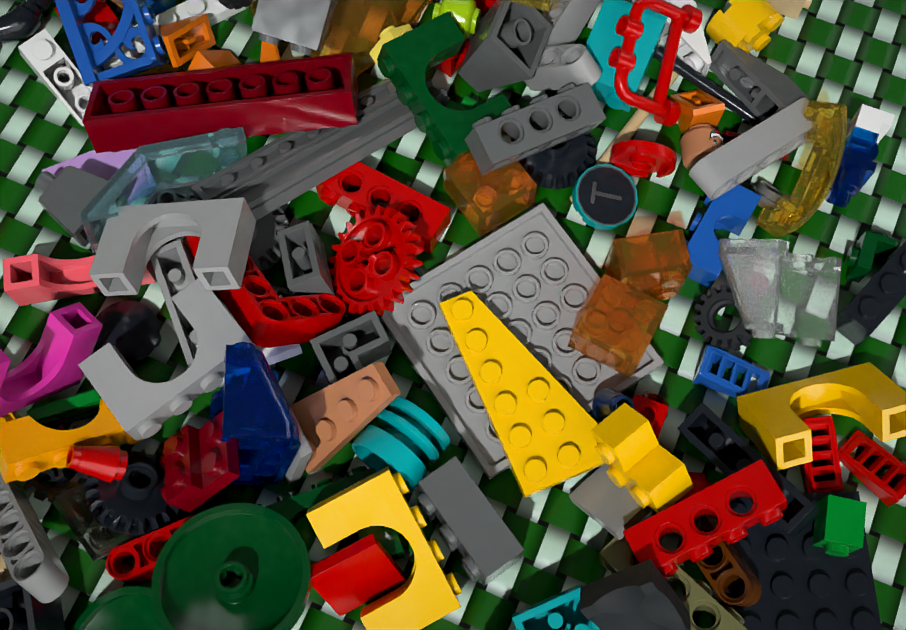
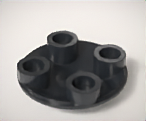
M120 301L111 304L96 317L103 326L94 346V352L110 343L122 354L129 365H133L144 360L151 354L154 348L160 345L159 321L155 313L140 302Z

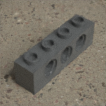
M589 82L576 87L575 83H572L558 90L555 96L549 98L547 94L533 99L529 102V106L520 109L519 105L510 107L502 112L501 117L491 120L490 116L478 120L472 125L473 130L464 140L483 176L592 131L606 119V116ZM558 110L564 113L566 119L559 114ZM530 121L534 122L538 126L539 130L534 129L531 126ZM501 132L507 134L511 142L506 141L502 137Z

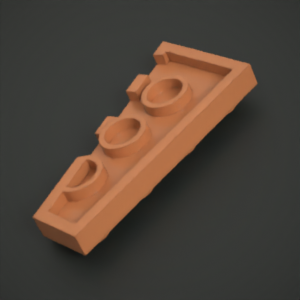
M383 361L372 363L290 405L313 450L305 468L307 474L318 471L401 394Z

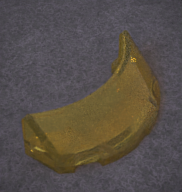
M809 101L804 117L807 121L813 122V132H807L806 140L813 147L789 201L778 200L775 205L778 207L776 210L762 209L756 225L772 236L781 238L800 228L818 210L829 193L838 173L847 134L846 105Z

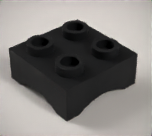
M651 559L580 587V611L588 620L597 625L600 630H691L690 612Z

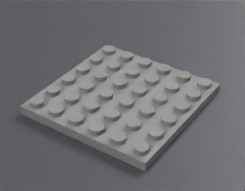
M544 203L421 276L418 280L410 283L413 291L411 293L404 290L402 293L404 303L394 301V311L384 310L383 316L379 317L489 480L509 468L510 465L440 311L439 303L472 291L588 414L593 412L592 403L594 397L601 390L612 388L622 393L664 364V361Z

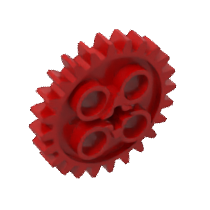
M377 205L376 210L368 207L366 208L365 216L359 213L355 214V224L346 222L348 230L346 234L338 233L341 243L340 245H332V248L337 253L336 256L329 258L328 261L334 264V268L330 270V275L335 277L332 281L333 288L336 290L335 296L345 303L348 312L363 316L375 310L377 316L382 317L384 310L394 311V301L404 303L402 295L404 290L412 293L413 289L409 282L411 279H419L414 269L423 265L422 261L416 259V255L423 252L424 248L416 245L422 236L414 232L417 225L409 221V216L391 207L386 209Z

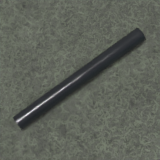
M660 46L653 56L659 62H662L664 48ZM676 57L673 68L674 72L700 90L724 102L725 107L753 126L761 123L740 100Z

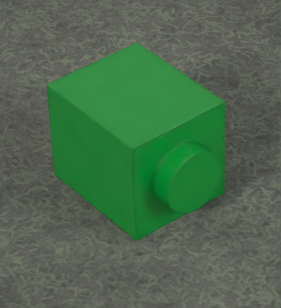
M827 495L818 500L816 506L821 512L815 517L812 545L823 547L826 554L839 557H847L849 553L863 548L867 502Z

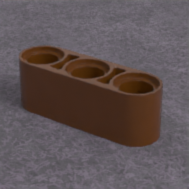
M711 515L701 516V527L699 530L702 532L714 530L718 524L717 519ZM677 534L681 541H683L682 536ZM723 541L711 547L714 550L720 546L723 551L722 560L717 565L712 563L711 555L696 562L717 595L724 602L730 605L750 607L760 599L762 593L761 584L734 544L728 545L726 541ZM742 578L745 583V592L740 598H736L733 593V584L737 579Z

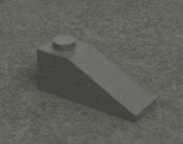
M722 40L710 57L712 63L709 69L761 122L803 97L809 99L787 75L739 47L735 48L727 40Z

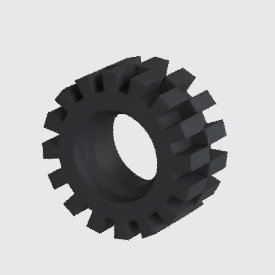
M720 285V290H717L715 287L709 289L711 294L709 296L703 294L700 297L703 303L701 305L696 303L694 308L698 311V315H693V321L697 323V326H695L696 332L701 335L705 342L723 351L729 352V349L739 351L742 345L748 347L752 344L749 340L752 337L756 339L759 335L756 332L757 327L762 328L763 322L759 319L762 316V312L757 307V302L749 294L736 286L730 288L727 285ZM726 306L736 307L740 312L739 324L730 331L719 330L715 322L718 311Z

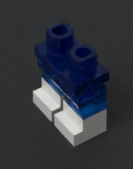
M864 104L861 105L852 121H850L840 136L829 174L824 180L822 187L830 189L826 200L828 203L845 208L849 204L850 198H854L874 174L877 163L873 161L879 152L878 143L892 127L894 114Z

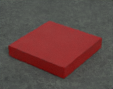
M373 533L311 565L312 587L339 616L406 582L401 568Z

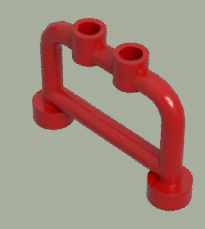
M636 0L630 9L629 16H622L616 24V33L623 36L621 49L618 47L614 48L608 58L609 66L616 69L614 77L616 94L627 105L654 114L655 122L667 127L673 126L681 113L679 103L667 99L682 31L692 34L699 28L703 17L700 9L691 5L679 8L664 0ZM646 9L668 16L671 19L653 100L630 91L627 85L628 74L636 64V56L633 53L636 41L641 37L644 30L641 18Z

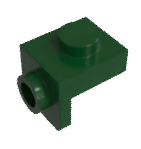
M866 230L847 252L844 265L849 267L845 279L859 283L871 270L874 257L886 260L897 249L899 241L889 238L884 233Z

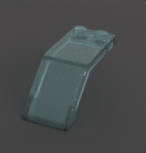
M243 127L223 128L217 132L139 146L80 213L92 252L96 253L107 218L119 216L117 206L147 204L157 192L195 185L247 156L246 136Z

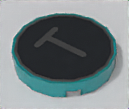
M598 164L588 168L575 181L572 190V203L575 211L579 212L583 217L582 220L587 225L598 230H613L625 224L634 215L638 204L637 189L632 179L622 169L609 164Z

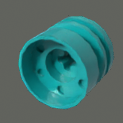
M397 396L385 410L383 409L376 416V420L381 428L367 425L352 443V449L369 468L374 467L376 472L389 466L393 474L400 472L409 488L407 493H413L419 485L418 482L427 474V469L421 460L436 463L439 459L438 452L446 450L450 444V438L439 423L414 403Z

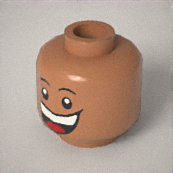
M697 124L690 127L680 139L684 167L690 171L699 160L723 146L721 132L709 124Z

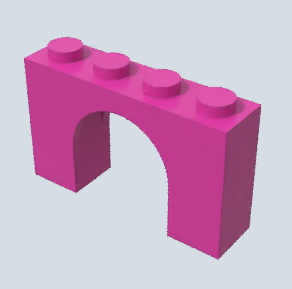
M80 302L50 312L42 337L34 351L23 362L8 372L11 359L0 349V417L80 384L84 373L78 364L92 354L103 326Z

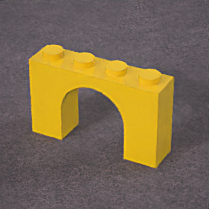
M870 362L737 396L739 427L777 471L813 461L811 429L801 420L810 416L839 414L854 418L865 425L882 442L906 436V391Z
M389 466L308 508L306 516L324 549L369 526H385L401 533L408 540L414 551L412 571L406 582L399 588L361 608L360 618L366 630H420L459 609L461 606L457 595L463 592L453 572L446 575L439 562L444 560L445 557L435 538L428 541L421 529L427 523L419 507L415 505L410 508L404 494L409 492L406 482L400 472L393 474Z

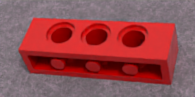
M361 162L353 164L316 186L318 196L324 203L330 206L338 205L346 209L347 213L354 219L356 213L365 216V211L368 207L376 210L374 205L380 201L389 203L384 207L386 209L391 207L407 216L416 217L417 220L413 222L417 225L414 232L422 236L416 245L423 247L424 251L429 254L432 253L450 224L449 207ZM350 187H358V188H360V189H359L358 191H356V192H347V191H346V190H347L348 188H350Z
M761 459L624 530L623 534L639 563L651 559L663 577L668 578L678 571L676 565L688 559L695 563L708 557L713 553L711 547L723 541H726L729 545L743 539L749 534L746 529L761 522L762 526L776 522L784 516L782 511L787 508V499ZM744 497L752 502L753 507L745 514H738L730 508V504L734 499ZM703 515H711L717 519L718 524L714 530L702 532L696 528L697 520ZM668 533H677L682 536L683 541L678 549L670 551L662 547L663 537Z

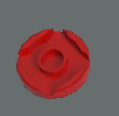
M644 140L621 141L612 146L609 162L614 163L613 166L622 169L630 176L644 178L648 177L649 173H657L656 177L661 178L672 174L675 170L677 156L669 147L659 143Z

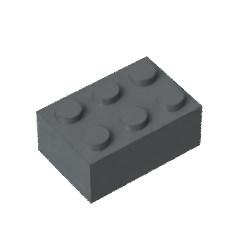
M456 456L418 482L420 495L417 498L420 509L430 522L434 519L438 521L441 531L439 533L440 537L451 552L456 549L463 557L461 559L463 562L461 566L473 583L479 580L483 586H486L520 561L524 552L523 547Z

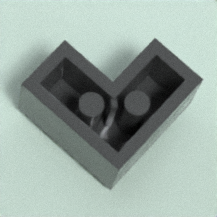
M375 310L310 340L314 354L329 385L392 354L390 340Z

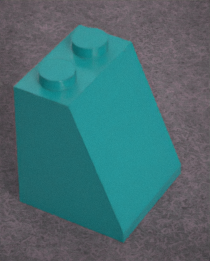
M604 0L585 45L601 69L600 78L591 88L598 101L606 103L613 109L630 112L632 106L621 101L616 94L614 87L616 69L609 66L608 58L614 48L618 47L621 49L623 36L616 33V24L622 16H629L633 3L625 0ZM646 9L642 14L641 22L644 25V30L641 37L636 41L633 53L636 56V64L633 70L629 72L627 79L629 90L638 94L653 62V56L658 49L668 17Z

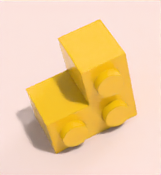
M623 403L591 430L598 444L594 449L602 461L609 467L606 471L608 477L618 488L625 486L629 489L632 498L642 508L649 506L656 513H659L674 505L694 488L685 464L659 445L649 420L628 404Z

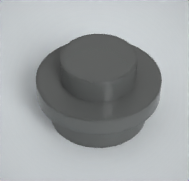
M761 181L758 186L754 185L751 188V191L761 195L757 203L761 208L769 210L771 207L776 209L780 207L783 193L773 185Z

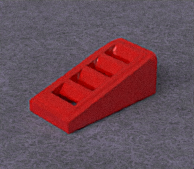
M832 416L801 419L811 431L819 430L820 436L812 437V446L822 445L823 451L812 452L813 461L826 460L827 466L812 467V462L799 465L805 493L842 492L844 489L836 431ZM829 474L830 476L829 481L814 482L815 475Z
M855 431L838 449L840 462L887 507L900 501L906 494V465L861 431ZM860 445L864 450L856 459L852 458L850 453ZM871 455L875 461L866 468L862 464ZM883 466L887 471L879 478L875 473ZM894 477L899 482L892 488L888 483Z

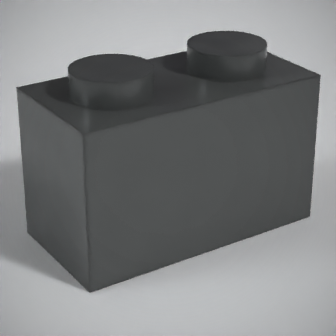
M308 220L278 231L277 235L287 286L293 295L302 296L322 293L335 295L324 243L310 221Z

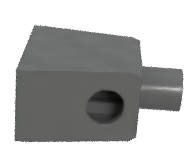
M71 165L66 166L57 177L48 171H44L38 176L35 183L36 188L44 192L39 197L38 202L83 247L88 245L106 223L110 208L120 206L125 200L117 185L112 181Z

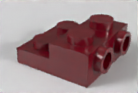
M222 411L200 429L187 424L164 442L163 455L159 461L162 469L165 471V485L161 487V495L166 504L191 512L240 476L234 415Z

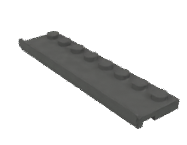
M425 76L430 94L437 102L446 106L450 101L447 91L443 88L438 90L433 86L432 80ZM386 78L358 94L357 125H350L344 128L332 127L315 129L313 131L288 132L191 186V189L198 200L244 197L255 219L258 220L416 129L414 115L407 105H403L396 94V88L390 79Z

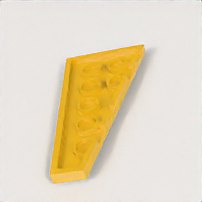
M472 291L439 303L440 311L524 498L606 464L594 449L598 444L591 430L598 423Z

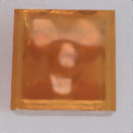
M470 153L443 169L444 189L480 237L534 204L537 185L518 161L482 176Z
M683 229L613 239L604 269L609 290L619 303L623 302L624 305H634L642 302L643 299L656 297L657 300H667L679 293L692 269Z
M604 274L575 326L568 346L631 378L669 305Z

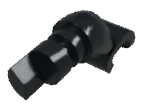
M54 0L23 1L20 5L14 6L10 12L0 16V51L2 49V42L5 44L32 36L41 26L40 20L43 17V13L47 12Z

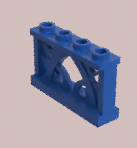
M54 0L85 86L93 88L94 81L121 79L155 66L166 64L164 54L167 53V49L162 37L156 34L153 23H156V17L151 6L146 4L145 0H120L124 3L120 22L113 35L101 25L86 23L84 16L93 9L96 0H87L85 3H79V0ZM135 19L137 21L138 27H133ZM100 32L108 42L105 44L103 39L100 38V42L94 45L92 35ZM141 37L145 44L144 54L138 59L127 57L121 47L125 45L132 50H138L134 47L133 41L135 38ZM115 54L124 63L106 71H103L102 65L107 63Z

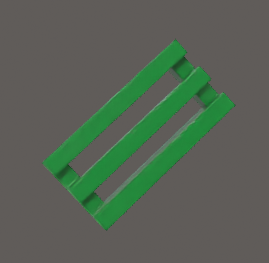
M95 389L31 408L27 411V415L43 426L49 425L54 429L60 423L67 425L97 415L101 397Z

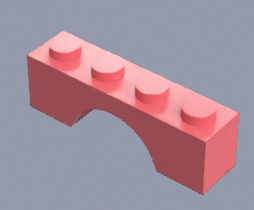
M36 253L2 259L4 291L19 306L99 293L101 290L89 276L95 255L80 259H54ZM150 259L147 263L141 285L156 283L155 271Z

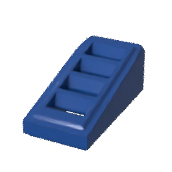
M707 344L701 354L693 383L737 398V396L752 393L748 391L751 377L758 379L754 392L766 389L770 373ZM713 363L719 365L716 375L710 372ZM725 368L731 369L728 381L723 379ZM738 373L745 374L741 387L735 385Z

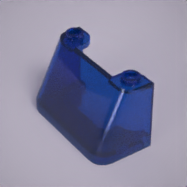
M249 342L226 345L224 351V386L211 396L209 421L223 411L221 441L229 442L230 438H237L240 476L230 484L271 485L279 483L283 480L301 446V427L263 352Z

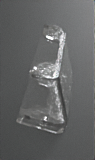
M783 239L719 240V260L744 329L752 330V337L775 339V335L798 338L800 339L799 345L821 347L822 341L835 342L842 259L837 257L813 258L814 255L789 253V241Z

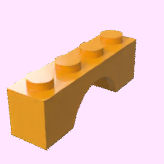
M102 398L100 399L96 417L88 424L72 430H56L45 427L28 415L0 424V473L5 484L15 480L26 481L38 475L39 472L54 467L58 469L65 468L67 454L72 445L120 446L126 443L133 445L144 439L142 438L137 441L127 434Z

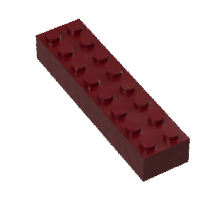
M352 53L94 81L82 122L96 153L119 152L139 148L150 149L157 146L184 145L186 143L203 141L214 142L221 139L248 138L267 134L279 135L286 132L313 131L315 129L332 127L344 128L350 125H357L358 81Z

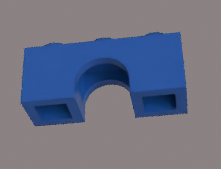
M737 185L715 200H711L707 196L703 204L708 206V209L704 215L698 212L689 228L690 231L694 232L691 240L688 241L683 238L674 255L679 261L674 270L711 289L733 250L718 241L714 231L727 230L739 236L759 202L761 195L741 185Z

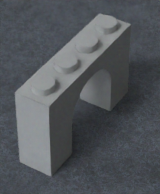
M244 197L111 207L89 276L104 296L137 295L147 263L159 247L178 237L197 236L200 237L192 269L205 290L241 289L256 219Z
M196 279L171 297L192 325L197 336L195 358L189 368L180 376L162 383L143 381L139 379L122 354L110 343H107L78 364L125 432L137 441L156 434L161 429L163 422L173 415H180L187 411L194 399L204 392L208 393L215 390L221 385L225 376L233 370H240L246 367L252 361L253 355L258 352L252 341L213 291H206L199 279Z

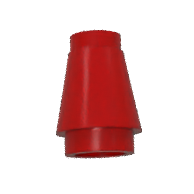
M72 445L66 458L67 468L108 483L113 480H121L128 464L127 451L120 450L118 445Z

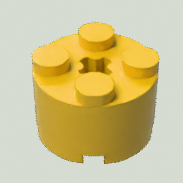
M729 0L728 2L731 6L724 13L720 9L708 23L706 32L717 45L722 40H727L735 48L739 47L747 53H750L753 49L759 52L771 41L769 34L776 30L785 18L768 0Z

